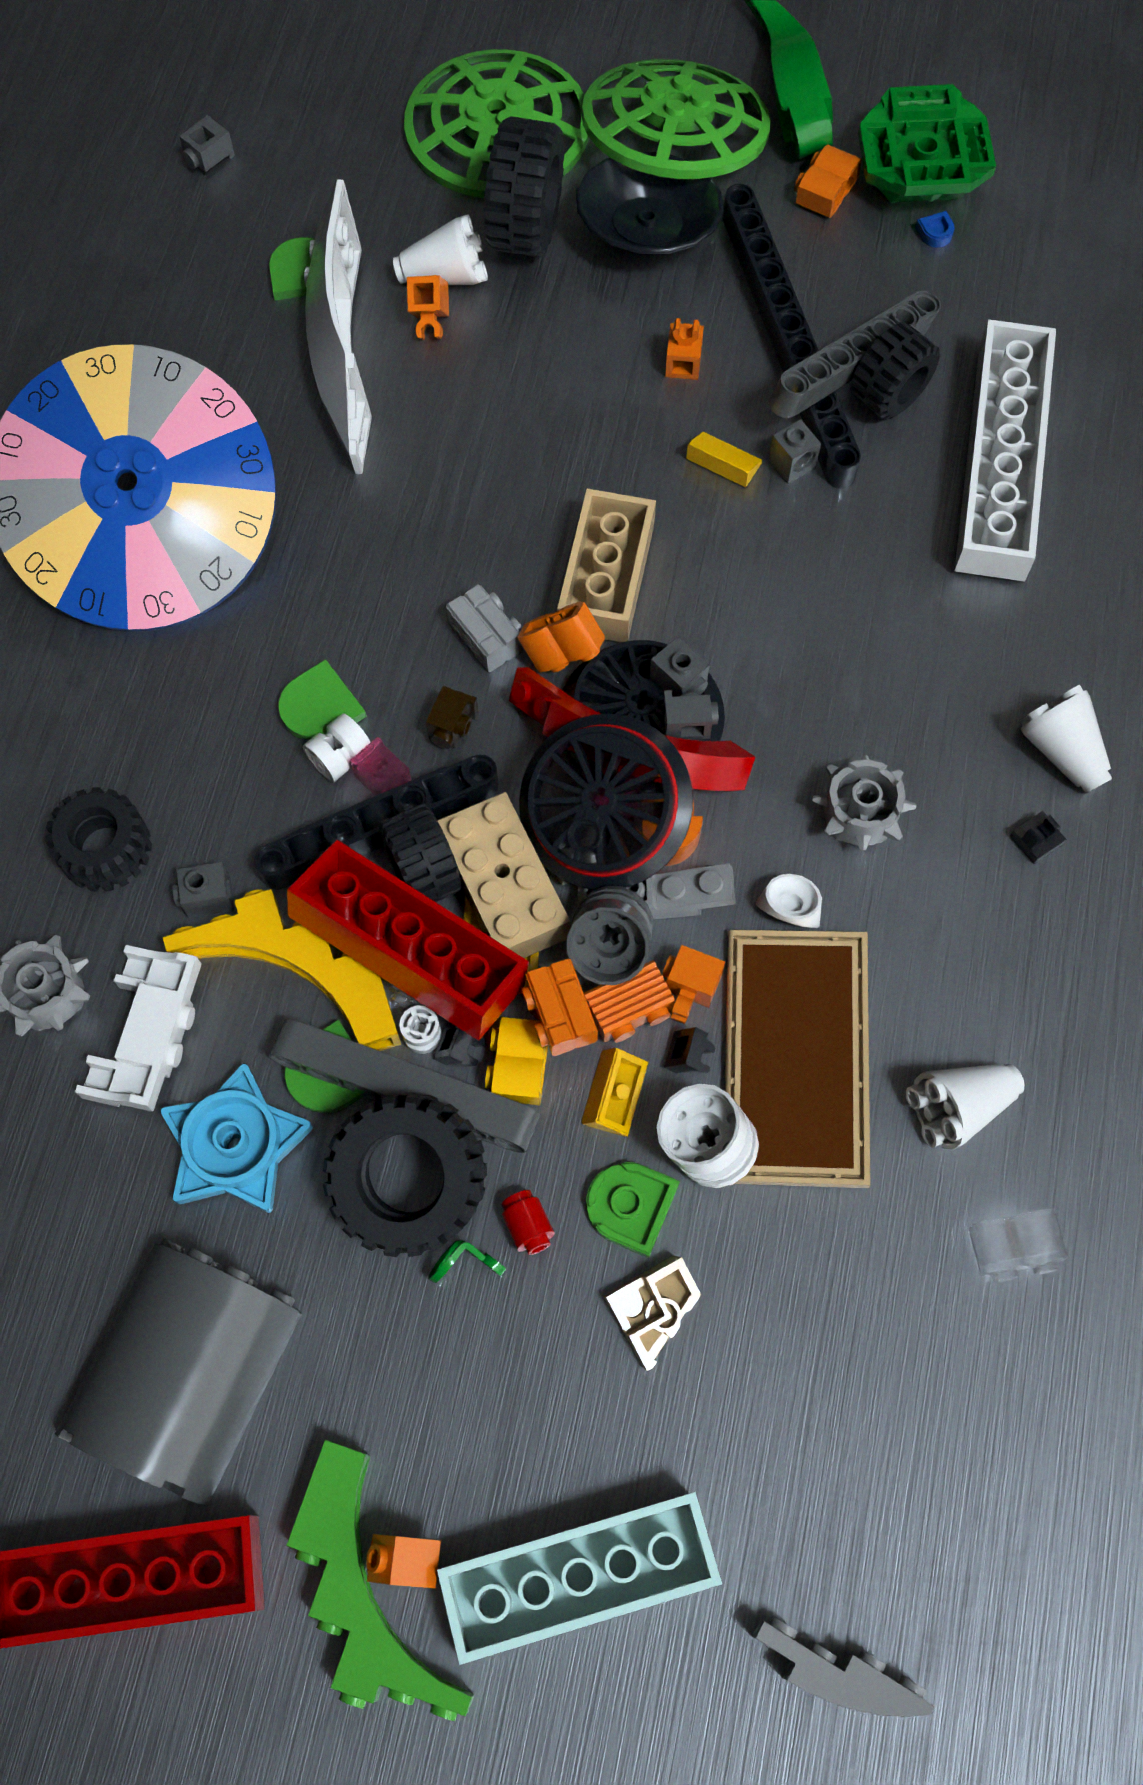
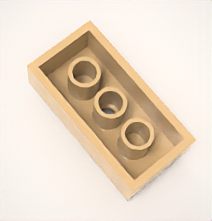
M586 489L557 611L573 603L584 601L605 635V640L626 642L629 640L655 524L656 500Z
M506 792L438 820L456 860L462 879V889L485 934L523 958L567 940L570 919Z

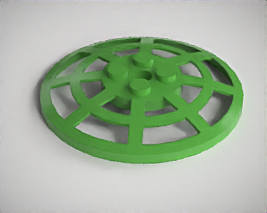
M508 49L471 52L439 65L415 87L404 113V131L407 146L417 165L435 182L461 194L484 198L487 181L479 180L483 163H490L491 152H487L489 145H494V137L498 133V127L502 121L513 116L551 122L561 128L563 135L574 140L571 147L564 154V176L580 160L588 143L589 137L582 122V105L585 94L568 72L541 56ZM489 60H508V61H510V63H509V62H487V63L476 64V65H473V66L470 65V64H472V63L483 62V61H489ZM527 63L540 67L554 74L562 82L551 83L539 72L523 65ZM455 69L459 70V72L444 82L437 93L423 94L440 77ZM491 69L505 70L502 78L486 80L478 73ZM518 73H522L533 78L541 85L526 89L521 84L515 82ZM465 77L472 84L463 94L447 93L453 85ZM574 92L578 98L581 108L579 129L562 121V103L558 93ZM549 95L553 106L552 116L534 110L533 99ZM432 105L431 120L435 132L419 143L413 126L414 107ZM441 105L459 106V117L443 125ZM496 109L501 110L498 114L490 112ZM463 129L469 137L476 140L474 149L459 143L452 135ZM442 142L455 154L470 160L466 177L443 168L431 159L427 153Z
M650 59L623 64L599 76L586 91L582 105L583 127L588 137L598 149L624 166L659 177L702 179L734 172L745 167L759 156L765 148L770 132L771 119L768 108L753 88L741 79L723 70L693 61ZM677 71L680 74L661 77L655 72ZM693 74L709 79L716 84L704 85L692 79ZM625 76L616 84L615 88L601 89L611 81ZM639 77L649 81L643 88L626 87L630 82ZM728 93L733 101L734 108L716 102L715 94ZM738 93L748 98L757 108L762 117L761 121L744 112L743 102ZM621 97L640 98L639 108L628 113L622 104ZM612 98V109L618 119L603 129L593 113L592 100ZM715 112L731 117L725 125L718 129H715L711 124ZM644 118L653 126L663 130L662 132L656 131L638 121ZM741 122L758 131L750 143L731 153L723 140L735 132ZM628 128L641 137L659 142L656 157L633 150L615 140L613 136ZM701 130L703 132V134L697 135H675L676 132L686 133ZM711 143L719 156L718 158L699 161L669 159L672 145L698 146Z

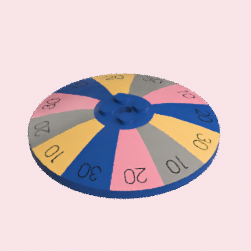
M130 344L96 347L64 358L42 371L17 394L0 420V548L14 571L25 584L56 609L77 620L111 630L132 632L168 628L202 616L220 605L240 587L259 561L270 536L275 515L276 478L272 457L258 421L247 404L232 387L207 367L178 353L152 346ZM125 473H132L137 476L136 486L129 491L121 490L118 487V479Z

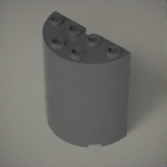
M163 1238L161 1244H155L61 1420L55 1435L69 1441L70 1445L129 1475L160 1489L164 1487L189 1501L208 1506L302 1313L292 1307L295 1299L274 1289L269 1295L256 1288L258 1282L251 1279L250 1275L229 1265L225 1272L220 1271L222 1265L214 1262L210 1256L192 1248L185 1255V1248Z

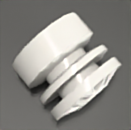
M695 1084L684 1087L672 1095L660 1111L656 1127L659 1144L666 1155L679 1166L687 1177L699 1185L713 1188L732 1185L747 1175L755 1163L759 1148L756 1128L729 1093L719 1087L708 1084Z

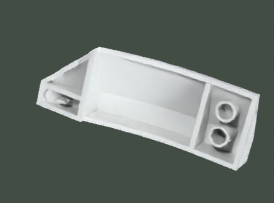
M337 180L318 223L315 240L310 241L309 253L311 263L310 267H306L304 272V281L307 287L305 305L306 333L311 365L325 413L355 474H362L372 415L351 345L352 303L362 249L344 180Z

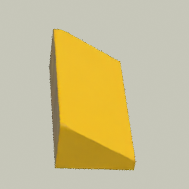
M701 432L687 445L686 459L745 488L763 461L705 432Z
M619 1048L603 1050L581 1123L588 1127L627 1137L648 1062Z

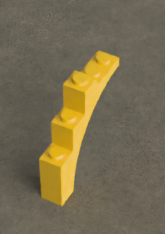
M261 889L253 890L246 893L243 898L234 900L238 912L237 915H220L213 918L208 924L198 927H181L175 930L172 935L163 937L166 952H180L197 956L198 959L212 957L246 958L264 961L292 971L316 986L338 1007L352 1027L359 1044L378 1051L402 1045L381 977L345 953L342 954L341 958L335 959L331 944L296 922L291 928L286 929L278 901L272 889L266 891Z

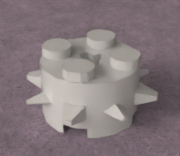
M863 755L861 760L850 762L848 767L844 769L832 764L829 765L826 769L831 780L829 791L812 796L813 802L824 806L823 810L827 824L824 832L828 836L832 835L836 840L857 845L862 851L866 850L868 845L882 843L888 837L899 841L903 837L897 823L900 814L914 810L917 806L916 803L905 799L904 785L901 780L904 773L900 769L890 772L886 769V764L870 760L867 755Z
M54 935L46 944H38L37 941L22 943L18 940L14 943V947L0 959L2 962L0 966V1012L7 1011L15 1018V1034L18 1036H23L29 1029L41 1031L54 1027L57 1031L62 1030L63 1023L82 1009L83 1003L90 999V994L84 991L85 987L79 972L89 961L87 957L69 960L62 952L60 936Z

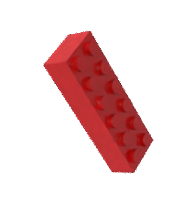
M336 840L287 890L288 917L478 1041L519 994L521 988L525 986V974H527L529 965L528 960L339 840Z
M248 1515L0 1551V1649L265 1610L259 1516Z

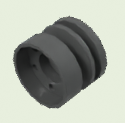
M604 886L592 890L579 902L567 935V954L574 968L585 979L600 985H617L630 981L642 971L649 957L650 943L653 935V916L648 904L636 892L623 886ZM607 924L611 927L608 930L605 929ZM619 927V932H616L613 928Z

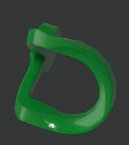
M457 1240L437 1261L428 1279L433 1283H437L452 1267L464 1249L500 1277L506 1268L487 1253L482 1254L472 1244L463 1240Z

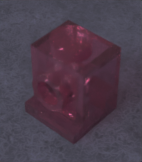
M379 737L375 738L350 760L355 777L375 796L411 781L409 768L383 744Z

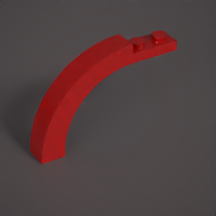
M529 667L517 668L508 701L544 726L542 734L549 737L562 726L579 718L601 714L577 701ZM664 735L682 756L690 775L692 789L710 791L745 790L756 758L754 755L731 740L699 741ZM582 743L588 759L595 762V748ZM573 746L567 748L568 750L575 753ZM605 752L606 767H608L612 756L608 752ZM622 758L618 771H621L629 760ZM640 765L631 775L639 777L654 769ZM661 777L654 780V782L662 783Z

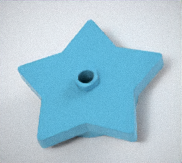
M242 1064L215 1094L206 1097L202 1101L162 1108L161 1114L182 1150L173 1200L180 1205L228 1193L267 1213L272 1212L278 1163L312 1131L313 1126L311 1122L268 1105L247 1064ZM239 1138V1143L235 1147L229 1149L228 1145L232 1139Z

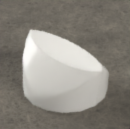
M783 874L773 878L755 902L765 913L781 921L807 928L820 927L822 896L816 885L803 876Z

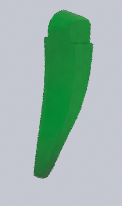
M744 0L761 25L771 47L776 107L784 141L792 142L798 159L815 154L817 151L820 152L826 145L833 146L831 125L833 124L832 97L813 38L776 0Z

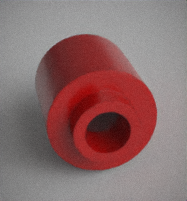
M531 1190L517 1192L501 1203L504 1210L502 1218L517 1251H527L528 1255H534L551 1245L549 1240L554 1236L555 1232L539 1198L533 1197Z

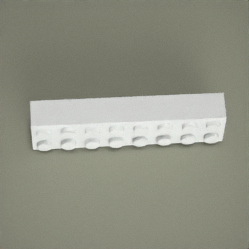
M990 319L987 321L978 354L954 570L956 572L1025 582L1036 556L1056 328Z

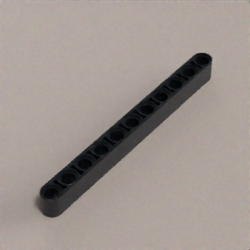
M734 184L725 193L723 221L784 373L819 350L754 191L748 185ZM834 391L800 412V416L804 424L821 443L818 461L825 479L831 486L843 489L850 487L854 483L861 454L838 396Z

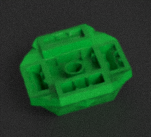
M953 84L889 87L881 97L880 102L870 110L859 125L858 138L866 183L876 186L890 203L961 199L966 193H970L994 176L996 161L987 117L974 104L962 97L963 93Z

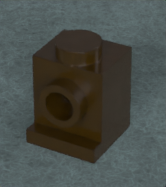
M443 686L425 722L428 738L441 748H456L460 737L465 738L468 735L472 719L477 720L479 716L477 697Z

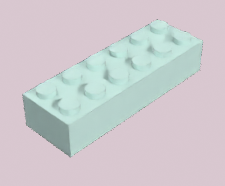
M696 1492L437 1570L459 1665L722 1585Z

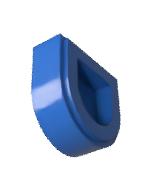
M947 211L917 219L915 226L922 241L928 246L935 248L948 245L952 240L955 230L954 223Z

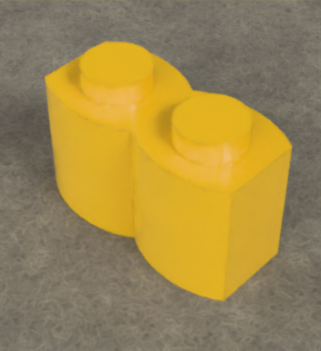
M501 1017L500 1027L492 1029L490 1050L496 1052L494 1066H487L485 1089H491V1092L522 1104H541L548 1045L541 1047L537 1038L534 1024L540 1023V1021Z

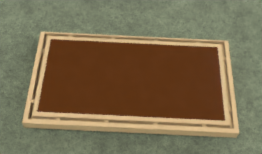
M728 931L725 1092L729 1093L754 1125L759 1141L755 1163L747 1175L734 1184L870 1188L868 932Z

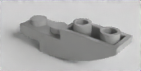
M730 863L655 874L641 883L627 887V889L636 892L648 904L653 919L701 915V909L736 904L733 868ZM578 886V905L593 889Z
M775 1617L770 1625L765 1621L759 1620L752 1634V1637L790 1660L782 1677L783 1679L833 1704L859 1712L900 1717L931 1715L935 1707L923 1699L927 1690L903 1675L897 1683L883 1674L886 1667L883 1662L861 1650L859 1657L846 1652L838 1668L834 1665L837 1659L836 1655L813 1642L810 1650L794 1640L798 1632Z

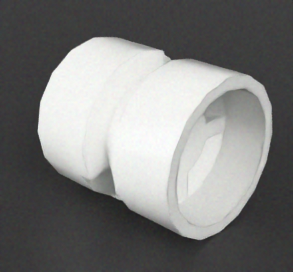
M344 713L327 725L326 734L317 733L302 747L314 767L332 783L349 771L350 762L358 763L373 751L372 743L364 731L351 717Z

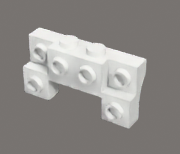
M126 945L123 952L128 959L123 974H116L114 982L120 989L134 991L136 995L114 1056L117 1061L88 1055L86 1063L90 1066L85 1084L84 1086L77 1085L75 1093L82 1099L117 1107L121 1104L153 1112L164 1078H170L172 1068H176L182 1058L183 1045L181 1041L185 1030L191 1028L195 1017V1008L190 998L202 964L197 956L180 952H159Z

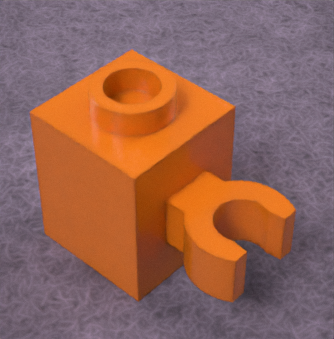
M440 275L407 277L408 312L416 318H421L416 325L417 337L420 340H425V329L428 326H433L434 337L441 339L443 328L437 321V317H449L448 282Z
M676 318L674 323H670L665 377L698 380L704 326L700 325L698 320H694L693 325L689 323L681 324V318Z
M681 945L677 957L670 954L662 976L667 978V986L671 993L678 996L670 1019L685 1024L694 1002L709 1008L722 977L725 961Z
M373 1534L371 1546L366 1557L367 1582L436 1589L441 1541Z

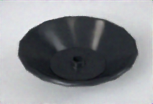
M641 152L655 157L657 152ZM673 155L669 157L671 160L688 161ZM610 157L588 170L576 189L577 213L589 231L611 246L639 254H670L694 247L715 232L724 214L722 192L711 177L702 179L659 177L624 166Z

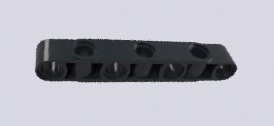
M479 754L353 805L267 844L258 850L254 859L255 867L261 880L267 887L276 890L292 885L342 833L353 834L348 840L340 842L362 856L384 847L379 833L380 821L406 811L405 808L409 804L423 803L433 812L438 821L488 800L496 794L499 787L496 763L487 755ZM479 774H486L490 776L488 779L484 781H476L473 779L475 776ZM276 862L283 863L277 871H267L271 864Z

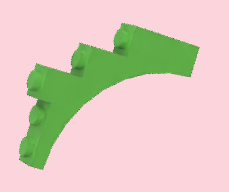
M325 1440L286 1546L296 1549L295 1559L320 1567L322 1559L327 1560L308 1616L319 1620L316 1628L340 1637L344 1629L350 1631L331 1688L341 1692L339 1696L340 1701L364 1709L366 1701L374 1704L379 1700L384 1686L390 1688L387 1696L401 1703L413 1705L415 1698L432 1704L430 1712L451 1721H456L457 1714L466 1717L474 1693L443 1679L414 1656L391 1628L375 1599L370 1582H367V1571L363 1560L360 1535L362 1489L371 1456Z

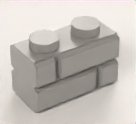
M478 584L465 592L464 596H459L447 604V620L486 670L492 672L503 665L506 660L509 661L522 652L523 646L517 638L522 626L515 617L509 619L505 615L503 604L494 592L488 594Z

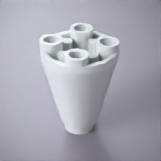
M469 214L453 219L401 251L399 256L393 258L394 270L400 284L407 283V277L440 275L448 282V285H475L488 280L485 264L479 260L478 252L483 251L481 238L478 231L474 232Z
M1080 685L1070 689L1051 702L1054 708L1050 709L1046 703L1019 721L1022 725L1020 730L1023 735L1076 787L1081 786L1085 794L1112 779L1108 772L1111 767L1090 695L1087 690L1083 691Z
M1011 1064L931 1070L923 1072L915 1078L914 1084L906 1089V1099L909 1105L916 1111L922 1125L921 1132L924 1141L932 1148L941 1146L944 1149L954 1150L966 1143L1012 1104L1019 1094L1023 1093L1025 1085L1020 1071Z

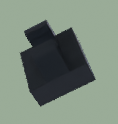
M1043 811L1014 829L1010 835L1033 864H1036L1061 847L1067 840L1060 832V825L1051 815L1047 816Z
M447 1023L433 1059L445 1065L476 1066L478 1060L468 1054V1048L470 1044L475 1047L484 1046L485 1039L482 1037L478 1041L454 1024Z
M697 1027L674 1031L664 1068L676 1074L690 1073L698 1075L708 1073L710 1067L701 1062L702 1054L714 1053L716 1049L714 1044L707 1039L708 1033Z

